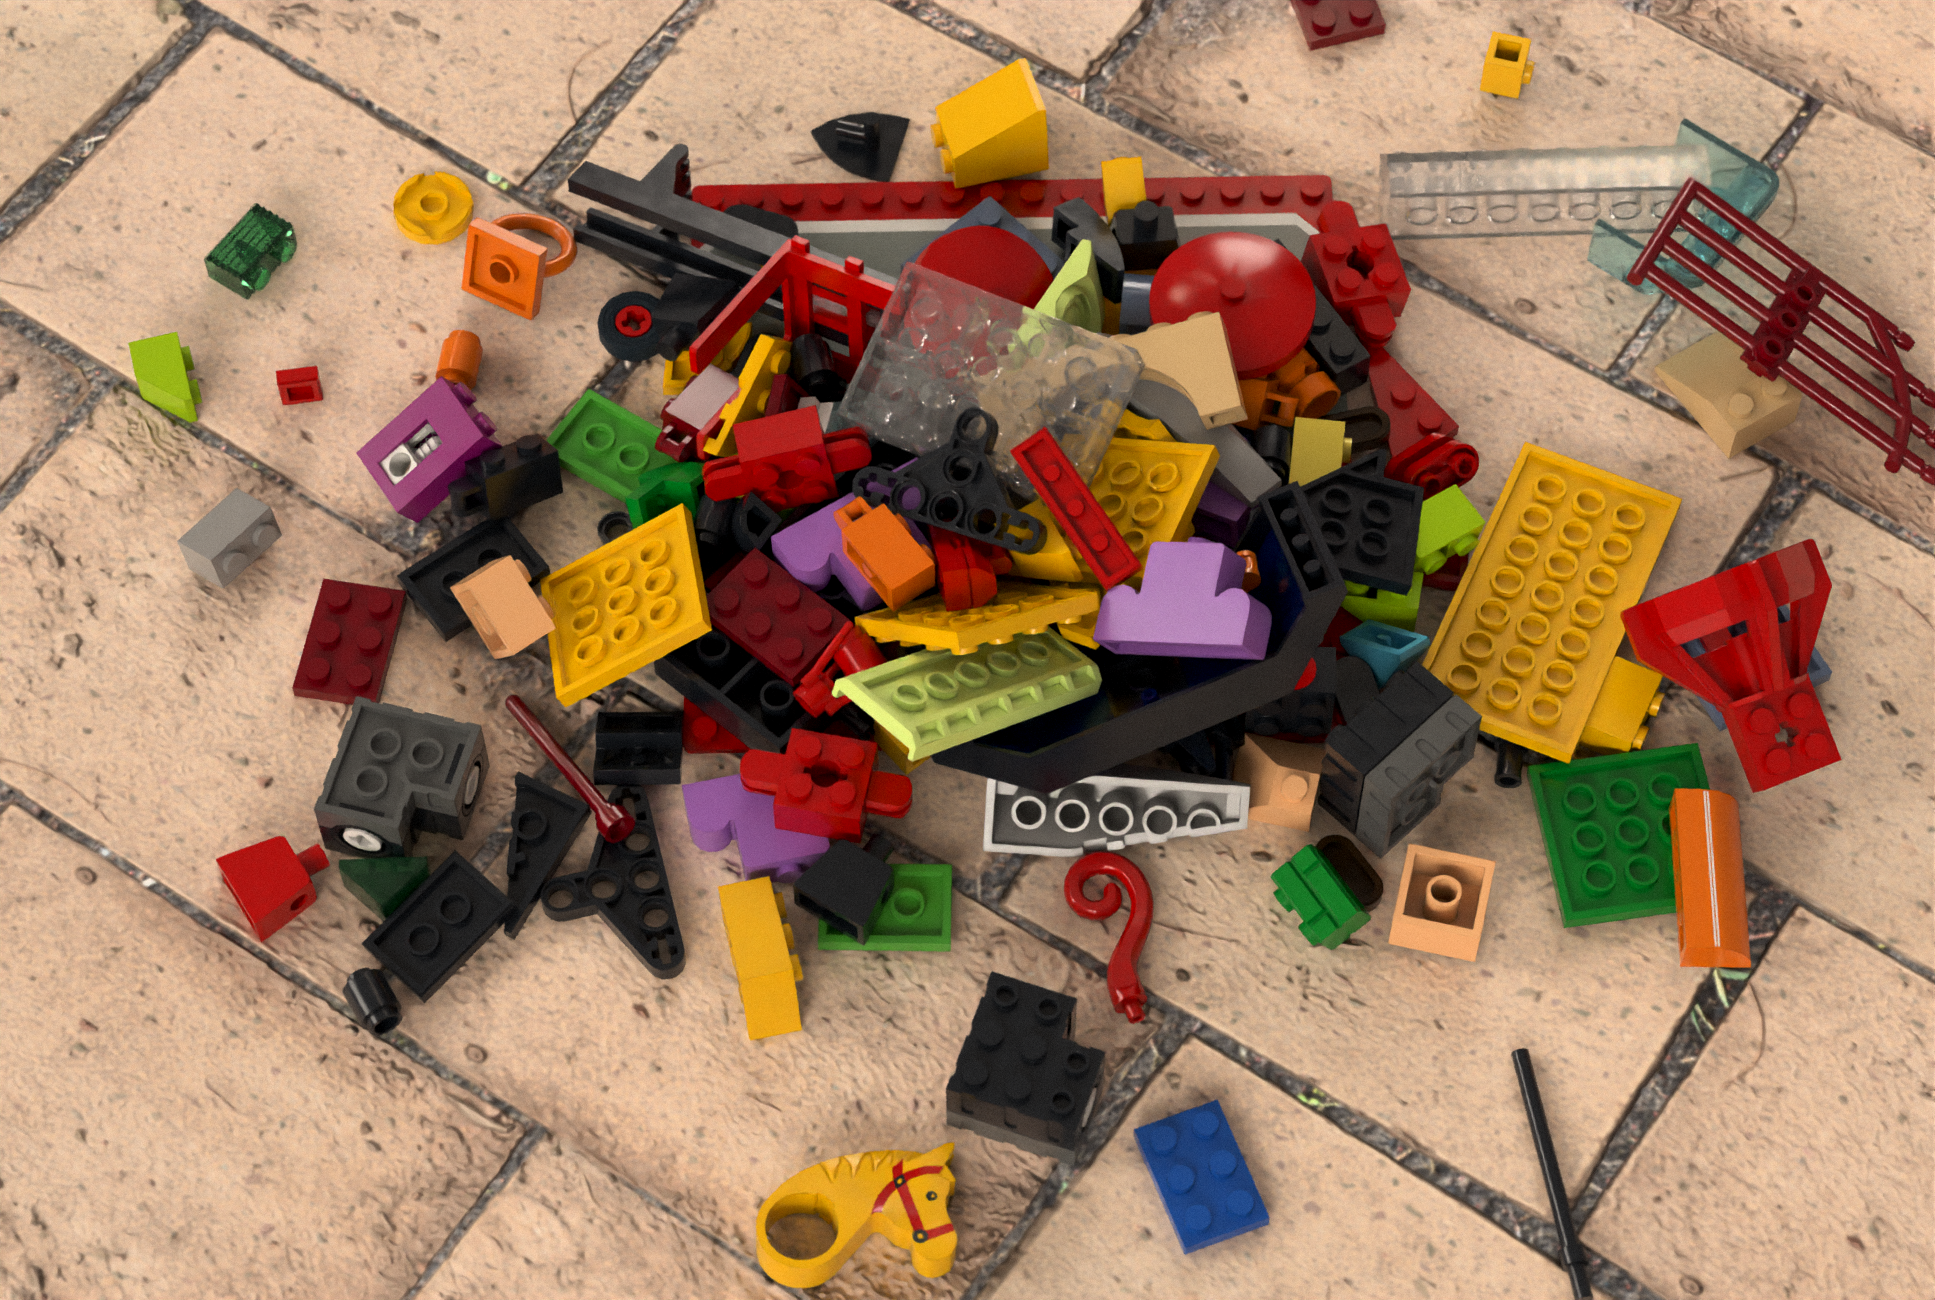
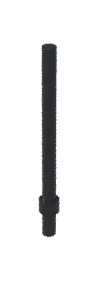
M1526 1048L1517 1049L1511 1053L1561 1245V1249L1558 1251L1563 1271L1568 1272L1575 1300H1593L1586 1267L1589 1265L1586 1249L1578 1241L1529 1050Z

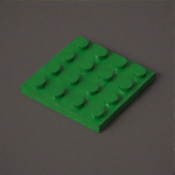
M1698 743L1571 760L1570 764L1561 761L1528 766L1527 778L1564 928L1676 913L1669 807L1675 788L1710 790Z

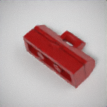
M951 518L942 519L943 522L952 521ZM927 525L928 542L933 548V555L937 562L935 577L946 612L971 609L972 605L973 608L982 607L997 594L995 575L1008 573L1012 568V562L1007 549Z

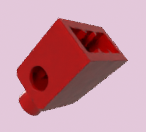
M284 836L265 840L216 859L224 883L260 942L268 939L315 903L317 896L310 877L330 866L323 849L318 843L295 854Z

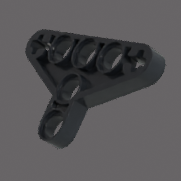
M617 785L611 791L608 802L624 806L623 799H632L636 816L633 830L627 837L616 843L607 842L601 833L598 832L588 870L555 877L544 884L541 890L542 908L550 919L558 922L597 914L653 976L660 979H672L678 976L685 967V950L648 797L640 785ZM641 833L646 835L650 842L642 850H632L625 844L627 839L633 834ZM644 871L654 872L659 877L658 883L648 889L640 888L634 881ZM601 881H609L616 886V891L608 898H598L592 893L593 886ZM564 890L573 895L572 902L564 908H556L549 903L550 896L557 891ZM655 909L663 910L669 916L667 922L659 927L648 926L644 922V917L649 911ZM666 938L671 963L663 964L657 940Z

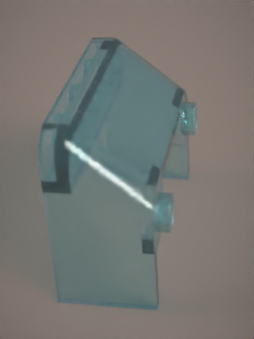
M1686 118L1683 119L1680 123L1672 162L1703 179L1701 183L1756 223L1777 196L1779 189L1777 174L1769 167ZM1696 200L1698 207L1707 213L1701 221L1737 246L1745 235ZM1599 218L1594 224L1587 261L1642 294L1654 295L1665 293L1646 278L1638 286L1631 284L1627 280L1628 273L1645 245ZM1691 234L1681 243L1682 246L1715 270L1725 260ZM1659 254L1654 263L1688 289L1697 288L1705 284V282L1672 258L1666 259Z

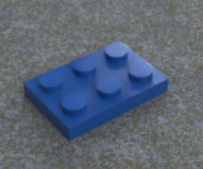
M1218 1099L1134 1129L1133 1137L1184 1255L1269 1225V1214Z

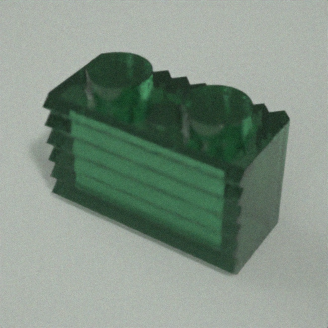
M255 203L204 258L208 276L246 300L250 299L251 294H255L256 290L261 291L266 287L271 278V273L276 270L277 266L281 265V262L287 263L293 257L297 247L293 225L290 222H286L284 218H280L277 214H273L270 210L267 211L265 207Z

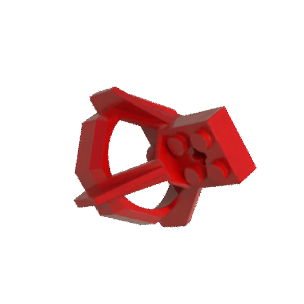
M1813 539L1801 541L1627 608L1620 613L1637 661L1714 705L1715 709L1722 713L1753 793L1767 790L1842 760L1809 678V672L1807 673L1832 588L1827 570ZM1790 603V620L1779 624L1777 608ZM1745 620L1748 632L1732 637L1727 627ZM1699 638L1706 653L1692 658L1683 649L1681 644ZM1780 727L1787 732V743L1785 741L1777 742L1775 734L1780 732Z

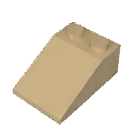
M1717 331L1655 366L1654 371L1729 459L1795 422L1802 393L1779 375L1774 382H1771L1763 375L1759 377L1747 368V363L1739 358L1744 350Z

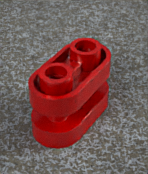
M1433 433L1394 456L1386 465L1384 477L1424 487L1423 501L1454 484L1459 488L1469 482L1478 470L1479 456L1471 445L1442 433Z

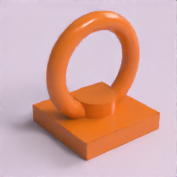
M515 213L499 217L491 223L476 217L468 226L461 290L531 321L540 311L544 278L558 275L573 264L577 256L576 240L565 226L542 215ZM530 229L543 232L553 237L560 244L561 252L554 259L546 261L548 248L510 231Z

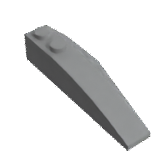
M1097 332L1081 345L1091 347L1106 343V340L1114 335ZM1126 379L1097 386L1081 395L1090 402L1113 395L1123 407L1135 415L1148 420L1159 419L1176 442L1215 445L1220 458L1209 481L1251 509L1259 504L1257 497L1276 490L1282 485L1280 477L1232 424L1206 430L1194 404L1172 387L1150 380Z
M1123 763L1048 794L987 778L983 851L1075 857L1084 855V852L1101 849L1112 851L1124 849L1126 845L1150 842V844L1167 842L1169 838L1188 835L1198 837L1247 829L1250 784L1205 775Z

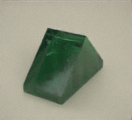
M427 856L339 860V871L344 887L382 921L395 911L431 875Z

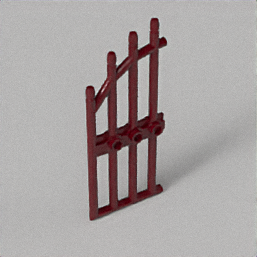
M1688 176L1628 273L1627 280L1631 284L1638 286L1646 278L1741 347L1744 351L1739 358L1747 363V368L1759 377L1763 375L1771 382H1774L1779 375L1888 454L1884 466L1889 472L1897 473L1903 465L1912 473L1919 474L1920 478L1926 483L1935 486V468L1925 464V460L1907 448L1911 432L1917 438L1924 439L1928 446L1935 449V430H1931L1927 423L1913 414L1910 394L1914 397H1919L1920 402L1935 409V391L1931 388H1926L1923 382L1905 370L1894 347L1896 345L1898 348L1909 352L1915 344L1913 338L1905 331H1900L1898 326L1698 180ZM1693 199L1789 267L1791 271L1785 281L1689 213L1687 209ZM1677 225L1774 294L1775 298L1769 308L1671 238ZM1661 251L1757 320L1759 325L1754 334L1751 335L1654 263ZM1825 294L1866 324L1876 348L1818 307ZM1809 321L1891 380L1894 399L1804 335L1803 332ZM1793 349H1797L1895 421L1893 437L1787 361Z

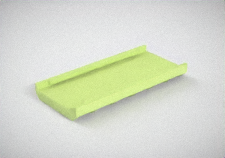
M1048 626V631L1038 634H1023L1022 632L1013 634L1014 640L1008 643L992 645L986 642L979 644L978 651L970 654L954 655L949 648L936 651L924 649L837 679L832 695L835 698L843 695L849 697L910 749L908 759L913 762L1098 694L1102 678L1096 663Z

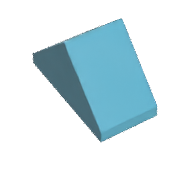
M1370 619L1339 637L1341 646L1349 656L1358 657L1368 663L1379 690L1385 687L1388 680L1398 670L1402 669L1406 672L1431 645L1428 636Z

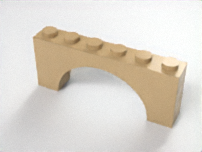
M1198 312L1189 316L1188 320L1172 325L1170 323H1157L1150 326L1146 332L1131 336L1129 334H1117L1109 337L1106 343L1091 347L1088 345L1073 346L1062 355L1051 358L1047 356L1033 357L1028 359L1025 365L1010 369L996 367L986 371L984 376L973 378L980 409L992 414L998 422L999 431L991 457L1003 483L1027 478L1011 455V449L1044 427L1049 431L1057 416L1069 403L1088 390L1109 382L1143 379L1172 387L1194 404L1206 430L1248 419L1227 329L1219 312ZM982 417L984 430L986 431V421Z

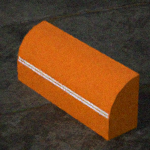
M1675 788L1669 807L1680 967L1751 968L1738 801L1731 795L1718 790Z

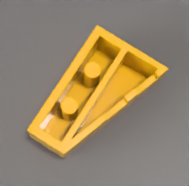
M770 876L717 886L731 959L739 984V995L741 1003L744 1005L749 1040L752 1041L802 1030L795 982L803 980L798 954L789 955L788 951L795 949L790 923L781 924L780 919L787 918L782 892H773Z

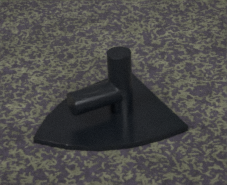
M875 112L850 114L820 125L811 130V134L821 151L844 170L869 180L890 182L910 119Z

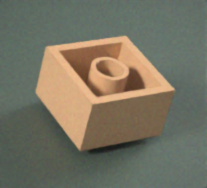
M511 555L489 562L450 587L494 659L513 656L556 628L551 621L554 617L552 608L541 595L536 597L528 584L532 580L530 573L519 559L514 561Z
M1409 843L1388 944L1475 962L1496 861Z

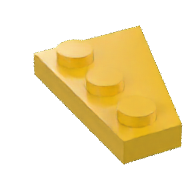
M760 335L739 376L738 384L741 391L731 404H725L719 416L725 423L716 440L708 438L703 451L721 457H728L738 453L733 424L765 417L774 375L784 374L788 369L791 360L789 351L792 342L775 336Z

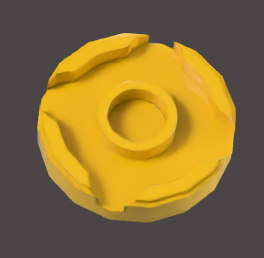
M434 171L435 175L425 176L424 173L414 175L400 186L394 195L393 214L398 229L408 239L421 244L438 245L452 241L466 231L473 219L474 204L468 186L459 177L446 172Z

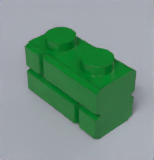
M1312 844L1306 845L1292 857V860L1287 861L1271 874V879L1278 887L1273 892L1274 896L1289 913L1295 909L1303 920L1298 925V928L1313 946L1320 943L1330 950L1336 949L1350 937V934L1358 931L1371 920V915L1322 850Z

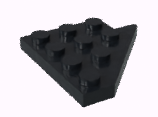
M1382 448L1301 486L1300 488L1343 580L1407 596L1412 586L1424 487L1385 478L1387 450ZM1259 507L1250 511L1246 527ZM1277 544L1269 561L1287 565L1282 551Z

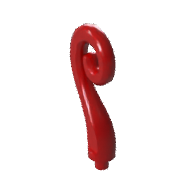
M1095 851L1079 858L1069 868L1064 880V895L1071 910L1079 917L1088 920H1104L1115 914L1122 905L1120 888L1115 883H1107L1104 887L1103 898L1100 900H1090L1083 893L1084 883L1091 877L1108 875L1118 879L1126 888L1131 902L1130 916L1108 963L1107 988L1115 1012L1126 1014L1129 1023L1135 1024L1145 1018L1142 1006L1148 999L1139 977L1138 961L1153 920V893L1143 872L1130 859L1109 851Z

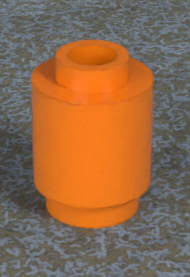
M455 330L443 341L435 375L436 381L442 376L456 385L462 382L470 390L475 387L483 354V348L480 345L481 340L476 334L466 330Z

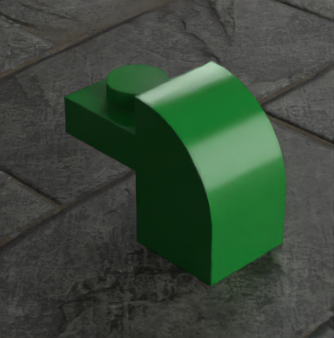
M672 463L657 467L638 477L640 487L625 497L633 529L681 503L692 513V519L694 520L701 497L706 494L702 476V468L705 463Z

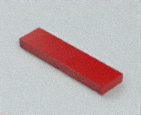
M1046 427L1010 450L1015 461L1106 592L1144 569Z

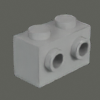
M236 488L177 542L189 569L224 589L265 550L272 546L282 536V533L270 506Z

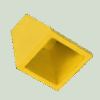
M1026 58L1014 61L935 107L936 124L930 125L932 141L935 148H942L940 150V161L944 174L951 173L956 189L1049 169L1046 108Z

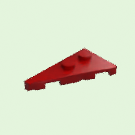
M1364 346L1371 355L1368 377L1374 407L1382 409L1390 419L1391 433L1387 444L1391 459L1430 434L1442 433L1451 438L1458 435L1459 425L1383 347L1369 348Z

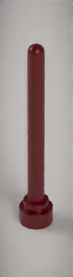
M518 695L508 696L505 700L506 708L596 814V828L606 841L616 843L627 837L635 825V820L624 806L609 803Z

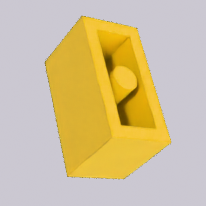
M1615 656L1578 744L1603 755L1632 752L1633 749L1641 751L1650 730L1649 727L1644 726L1648 715L1653 717L1658 715L1666 695L1659 691L1663 675Z

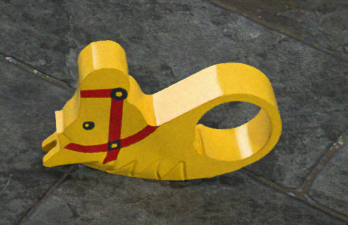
M948 1142L925 1154L904 1150H880L844 1155L823 1161L798 1172L782 1183L763 1203L757 1215L756 1254L761 1267L768 1276L782 1285L793 1288L818 1286L831 1279L871 1234L879 1232L897 1247L910 1251L912 1265L918 1273L928 1278L943 1276L951 1270L955 1262L957 1234L947 1213L949 1197L954 1195L956 1179L949 1170L954 1158L955 1144ZM797 1213L811 1215L819 1213V1218L829 1225L832 1222V1229L836 1235V1240L824 1254L808 1260H796L776 1251L770 1244L767 1234L771 1227L783 1217Z

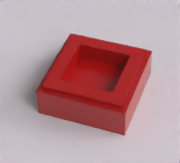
M317 366L276 371L282 405L324 400Z

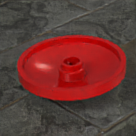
M969 226L949 232L933 241L915 261L908 276L904 293L905 324L911 343L920 359L931 372L947 384L976 393L973 378L984 376V373L992 368H1013L1008 346L1054 281L1049 268L1041 256L1026 241L1009 231L997 227Z
M1218 232L1208 234L1180 246L1159 267L1150 289L1151 326L1157 323H1170L1172 325L1186 321L1189 316L1198 312H1219L1227 329L1238 380L1258 378L1285 366L1297 356L1307 343L1315 321V289L1304 265L1282 245L1251 233Z

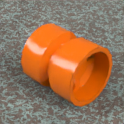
M1304 347L1285 366L1267 374V377L1279 380L1277 391L1299 397L1294 418L1317 419L1325 416L1336 405L1341 395V390L1326 372H1320L1319 364Z

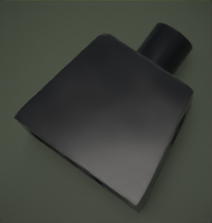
M1142 201L1135 206V209H1124L1114 212L1109 228L1122 252L1125 271L1159 269L1165 259L1181 246L1172 207H1158L1151 201Z
M675 273L651 314V321L660 338L656 345L657 352L664 359L675 361L683 351H689L690 346L741 291L738 281Z
M873 834L862 849L847 839L839 840L793 884L795 904L864 946L894 888V870L885 863L894 851V846L879 834Z

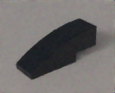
M1080 197L1055 206L1051 241L1065 251L1064 265L1082 239L1090 240L1103 296L1115 305L1121 303L1125 267L1118 242L1108 225Z

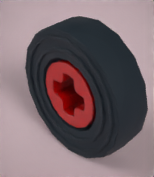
M631 291L611 298L602 307L597 325L600 341L608 353L620 360L631 362L647 360L659 354L656 345L660 338L651 321V314L659 302L658 298L649 293ZM631 320H633V322L640 324V329L633 331V328L628 326V323H631Z

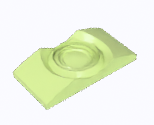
M1082 239L1008 346L1013 368L1025 365V362L1033 357L1047 356L1051 358L1065 354L1067 349L1081 345L1097 332L1102 333L1105 319V301L1090 240Z

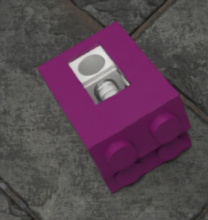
M441 376L356 452L396 512L416 523L420 522L450 495L448 488L450 482L466 476L465 461L480 456L484 451L503 447L494 435L498 430L496 425L485 413L478 412L473 405L477 401L475 395L462 382L456 385ZM411 464L409 471L406 473L408 466Z

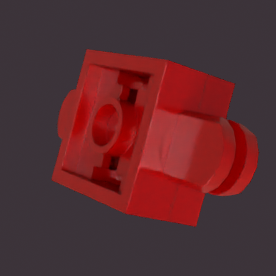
M1338 200L1328 202L1322 207L1316 224L1319 234L1309 236L1300 262L1306 268L1312 282L1346 325H1354L1361 344L1369 348H1381L1391 341L1397 325L1395 318L1401 317L1411 292L1409 282L1386 223L1360 227L1355 211L1350 203Z
M813 405L733 424L738 454L707 461L702 468L705 493L710 499L721 501L746 495L752 491L776 513L800 506L801 504L819 503L823 500L839 497L835 474L867 466L871 461L872 453L866 431L858 426L824 434L817 407Z
M792 728L786 754L751 749L743 755L740 761L741 783L744 790L775 797L773 802L775 829L837 840L847 839L850 842L861 844L868 813L892 818H903L909 813L913 805L912 784L907 776L878 771V743Z

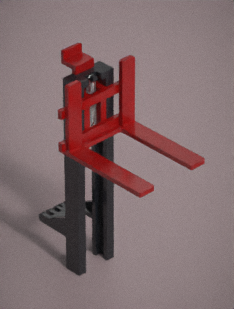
M685 144L675 145L641 181L585 161L568 178L569 192L656 225L652 230L590 207L586 211L587 221L584 225L577 224L573 228L576 242L671 279L675 273L738 281L741 291L690 346L691 372L700 374L757 311L784 322L785 335L782 338L784 340L793 342L803 334L815 333L849 347V357L831 350L837 374L846 379L847 384L896 403L903 398V379L900 376L869 365L868 355L893 364L909 346V335L904 317V293L907 282L865 267L864 261L855 257L848 256L844 259L810 246V241L795 235L791 239L692 201L690 161L688 159L689 149ZM680 234L760 264L763 267L756 271L680 242ZM740 387L698 432L696 436L698 458L707 461L712 455L703 451V448L709 437L717 439L725 423L719 416L725 404H731L738 397L741 391Z

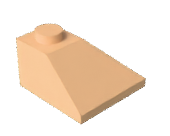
M1245 732V745L1239 747L1233 772V781L1250 784L1248 819L1309 832L1320 787V779L1323 774L1321 762L1326 755V750Z

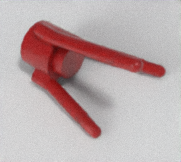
M847 621L813 668L800 680L801 685L793 692L799 704L814 718H817L824 711L832 716L842 706L852 701L846 695L838 698L832 695L835 683L831 679L841 670L836 661L825 673L822 672L852 630L854 624L851 621Z

